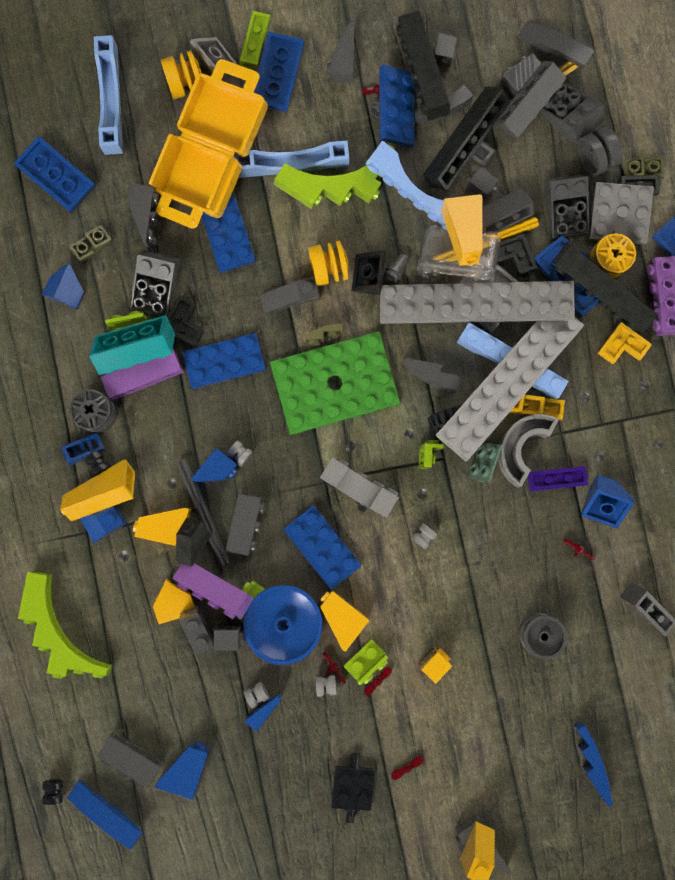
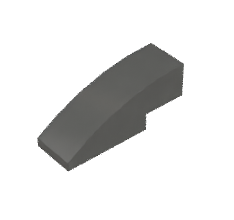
M465 85L461 86L450 96L446 92L450 103V115L428 121L426 114H422L420 109L416 112L414 121L416 124L428 123L452 116L471 104L473 94Z
M408 358L403 359L402 365L425 383L452 393L457 391L459 375L441 372V364Z

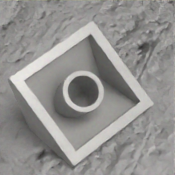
M217 37L191 39L190 44L194 56L210 76L214 71L216 63L221 59L237 64Z

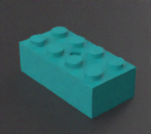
M167 315L95 336L89 357L99 375L110 374L122 368L127 369L139 363H148L153 359L165 358L172 354L175 332Z

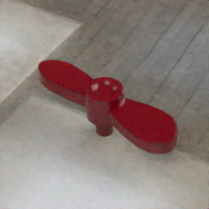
M379 84L375 85V87L363 88L361 90L362 95L376 93L379 97Z
M564 538L563 543L574 549V557L577 558L579 554H583L589 559L595 560V557L584 551L583 546L576 545L569 539Z
M324 652L322 655L330 664V669L327 673H336L343 684H345L346 680L338 671L339 667L336 663H332L329 656Z
M384 668L380 675L375 677L374 681L365 687L364 694L367 696L371 695L376 687L381 685L382 681L391 675L392 668Z
M417 756L410 763H405L403 767L391 773V778L398 780L405 773H409L413 768L423 764L424 758Z

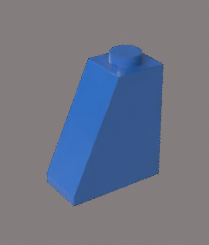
M202 742L191 743L159 778L155 788L193 800L210 748L206 747V744Z

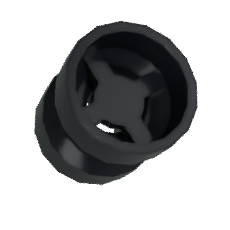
M102 450L96 451L84 459L87 465H92L91 473L93 476H97L111 467L103 459L104 454Z
M50 779L42 782V789L44 790L42 803L44 805H55L63 802V794L61 793L63 780Z

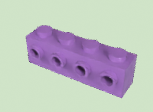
M675 256L656 257L649 262L647 272L651 279L649 291L653 299L651 310L658 314L653 321V329L656 331V336L675 335Z
M173 349L172 354L168 357L156 358L148 363H139L110 374L105 373L101 380L108 398L114 401L182 374L184 371Z
M195 563L193 566L181 564L173 576V579L178 582L176 586L184 591L192 590V595L201 601L203 598L209 600L207 604L216 610L221 607L224 609L223 614L232 619L235 616L242 619L253 601V598L247 593Z

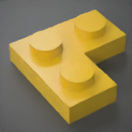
M620 322L598 351V354L611 364H614L625 350L639 361L652 344Z

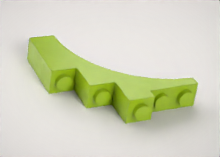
M284 163L274 179V185L312 209L314 205H319L324 196L341 206L343 201L347 203L351 195L355 194L369 204L371 199L376 200L381 192L378 189L381 185V182H379L381 176L378 173H372L368 169V165L343 175L321 176L299 171Z
M38 571L27 572L18 619L24 620L26 624H36L32 646L38 647V650L49 652L51 649L46 673L53 674L52 677L63 679L70 675L72 670L75 674L92 673V676L96 678H104V676L109 675L112 665L97 661L84 654L63 633L52 606V574Z

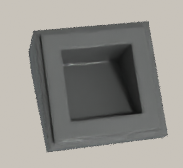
M483 140L471 157L485 166L497 149Z

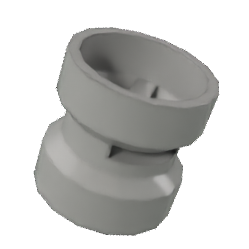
M237 440L226 455L230 459H235L236 463L242 467L253 452L249 448H244L243 444Z
M422 523L419 527L420 531L414 533L411 539L426 550L430 540H434L437 534Z
M329 675L327 678L322 676L315 677L317 697H322L325 694L337 695L335 675Z
M261 681L255 684L254 688H248L243 691L245 699L252 709L257 707L261 701L265 702L270 699Z

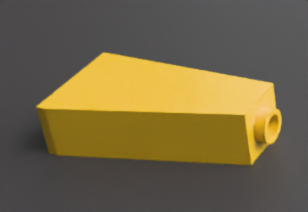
M482 195L444 199L441 213L459 266L478 264L482 253Z
M126 459L122 460L64 494L60 505L62 514L66 515L70 521H74L133 499L134 469Z

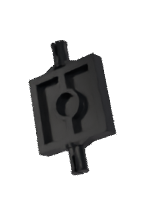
M352 753L351 765L335 766L331 807L347 811L346 823H349V821L354 823V811H371L375 770L374 768H364L359 765V753Z

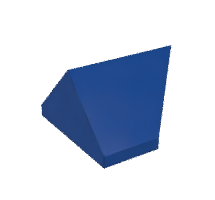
M67 263L49 278L42 295L78 309L85 292L72 267Z

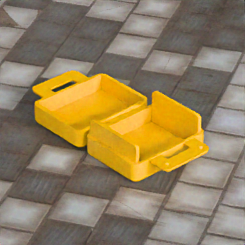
M221 59L216 63L211 77L205 74H199L196 77L177 123V127L182 134L181 136L168 135L149 181V184L154 186L155 192L161 196L156 208L158 215L192 229L198 226L203 213L214 218L222 217L242 171V165L234 158V155L246 157L249 154L268 109L265 99L261 95L254 93L260 78L258 72ZM224 73L246 80L244 87L240 88L222 81ZM171 201L192 208L191 214L188 215L169 207Z

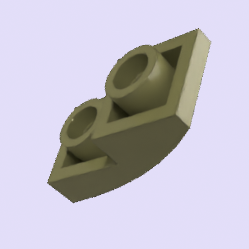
M663 157L624 159L625 176L659 175V178L664 177Z
M99 225L85 233L84 238L69 245V249L78 262L82 263L106 247L112 239L102 225Z
M343 323L322 326L304 335L305 343L316 346L320 345V342H324V335H328L330 338L339 337L340 334H343Z

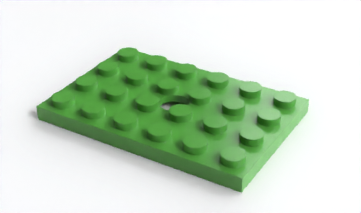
M380 332L270 362L290 435L400 405ZM332 376L340 377L342 380L341 388L338 390L330 389L327 385L328 379Z

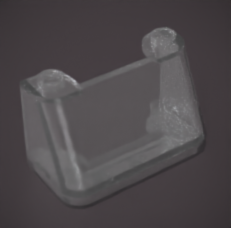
M432 225L425 230L417 264L418 274L421 277H428L429 273L433 272L434 276H437V273L473 277L476 281H479L480 277V279L485 280V283H494L501 237L497 236L496 232L482 233V253L479 263L459 266L447 229H441L439 226Z

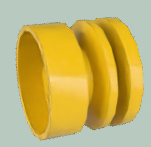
M191 50L187 51L188 61L184 60L182 53L179 54V64L176 63L173 56L161 59L174 100L185 97V87L188 86L191 91L196 77L202 74L198 60Z
M614 233L602 238L592 248L588 258L615 280L633 265L636 258V249L628 237L623 234Z
M340 240L335 241L336 250H333L331 242H328L327 252L323 251L320 244L308 247L317 287L329 284V275H333L336 282H339L338 273H341L343 281L348 280L349 265L346 252Z

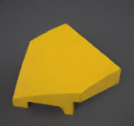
M168 579L164 581L153 604L159 624L179 619L180 613L195 607L191 593L188 590L184 591Z

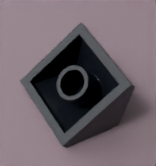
M386 251L356 254L351 291L380 295Z

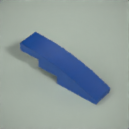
M579 721L573 726L584 741L578 748L588 762L582 768L602 800L610 807L612 806V798L603 761L586 726Z
M78 781L67 797L92 822L128 849L133 848L143 833L117 806H112L100 793L95 794L83 781Z

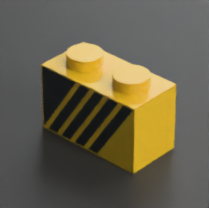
M435 647L418 663L420 669L435 684L452 667L449 663L451 658L441 648L437 650Z

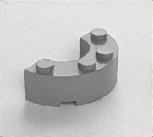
M545 414L527 416L513 423L502 435L499 444L503 446L498 457V463L503 475L515 487H522L531 471L522 460L521 449L523 443L530 436L549 437L559 421L558 418Z
M332 458L320 478L360 504L387 518L399 499L397 497L399 493L389 487L387 490L384 489V485L376 480L373 483L367 480V475L359 470L357 473L347 467L349 463L341 458H338V460Z

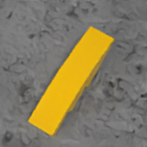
M524 395L509 413L527 416L545 414L563 420L565 400Z

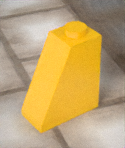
M182 508L139 517L133 526L134 537L176 546V534L185 519L190 518L192 509Z
M332 590L330 593L326 592L322 596L320 607L342 650L346 652L369 622V618Z
M475 821L460 861L467 878L472 880H489L494 868L495 830Z

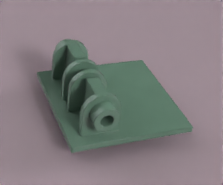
M483 442L476 450V457L470 467L468 478L476 479L482 483H485V481L490 482L503 445Z

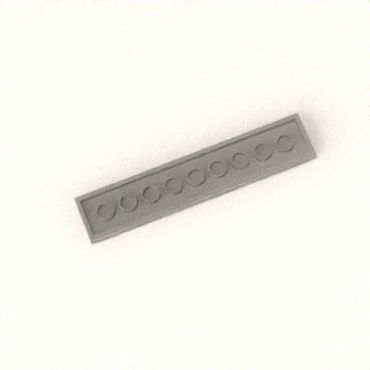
M574 281L382 285L380 293V324L574 320L575 318Z
M577 318L564 321H536L436 434V437L467 462L582 329L584 324Z

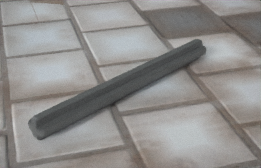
M185 458L180 459L176 464L201 522L211 533L209 541L219 565H226L230 560L198 485L191 479L193 474Z

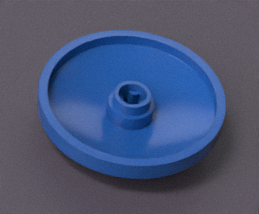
M276 585L260 592L254 597L244 617V634L251 650L264 661L277 665L293 664L307 657L318 644L322 632V617L314 599L302 589L290 585Z

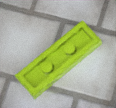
M252 11L239 60L240 65L258 69L271 20L270 14Z

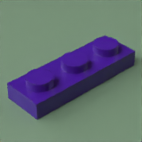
M586 466L530 472L528 474L529 492L588 485Z

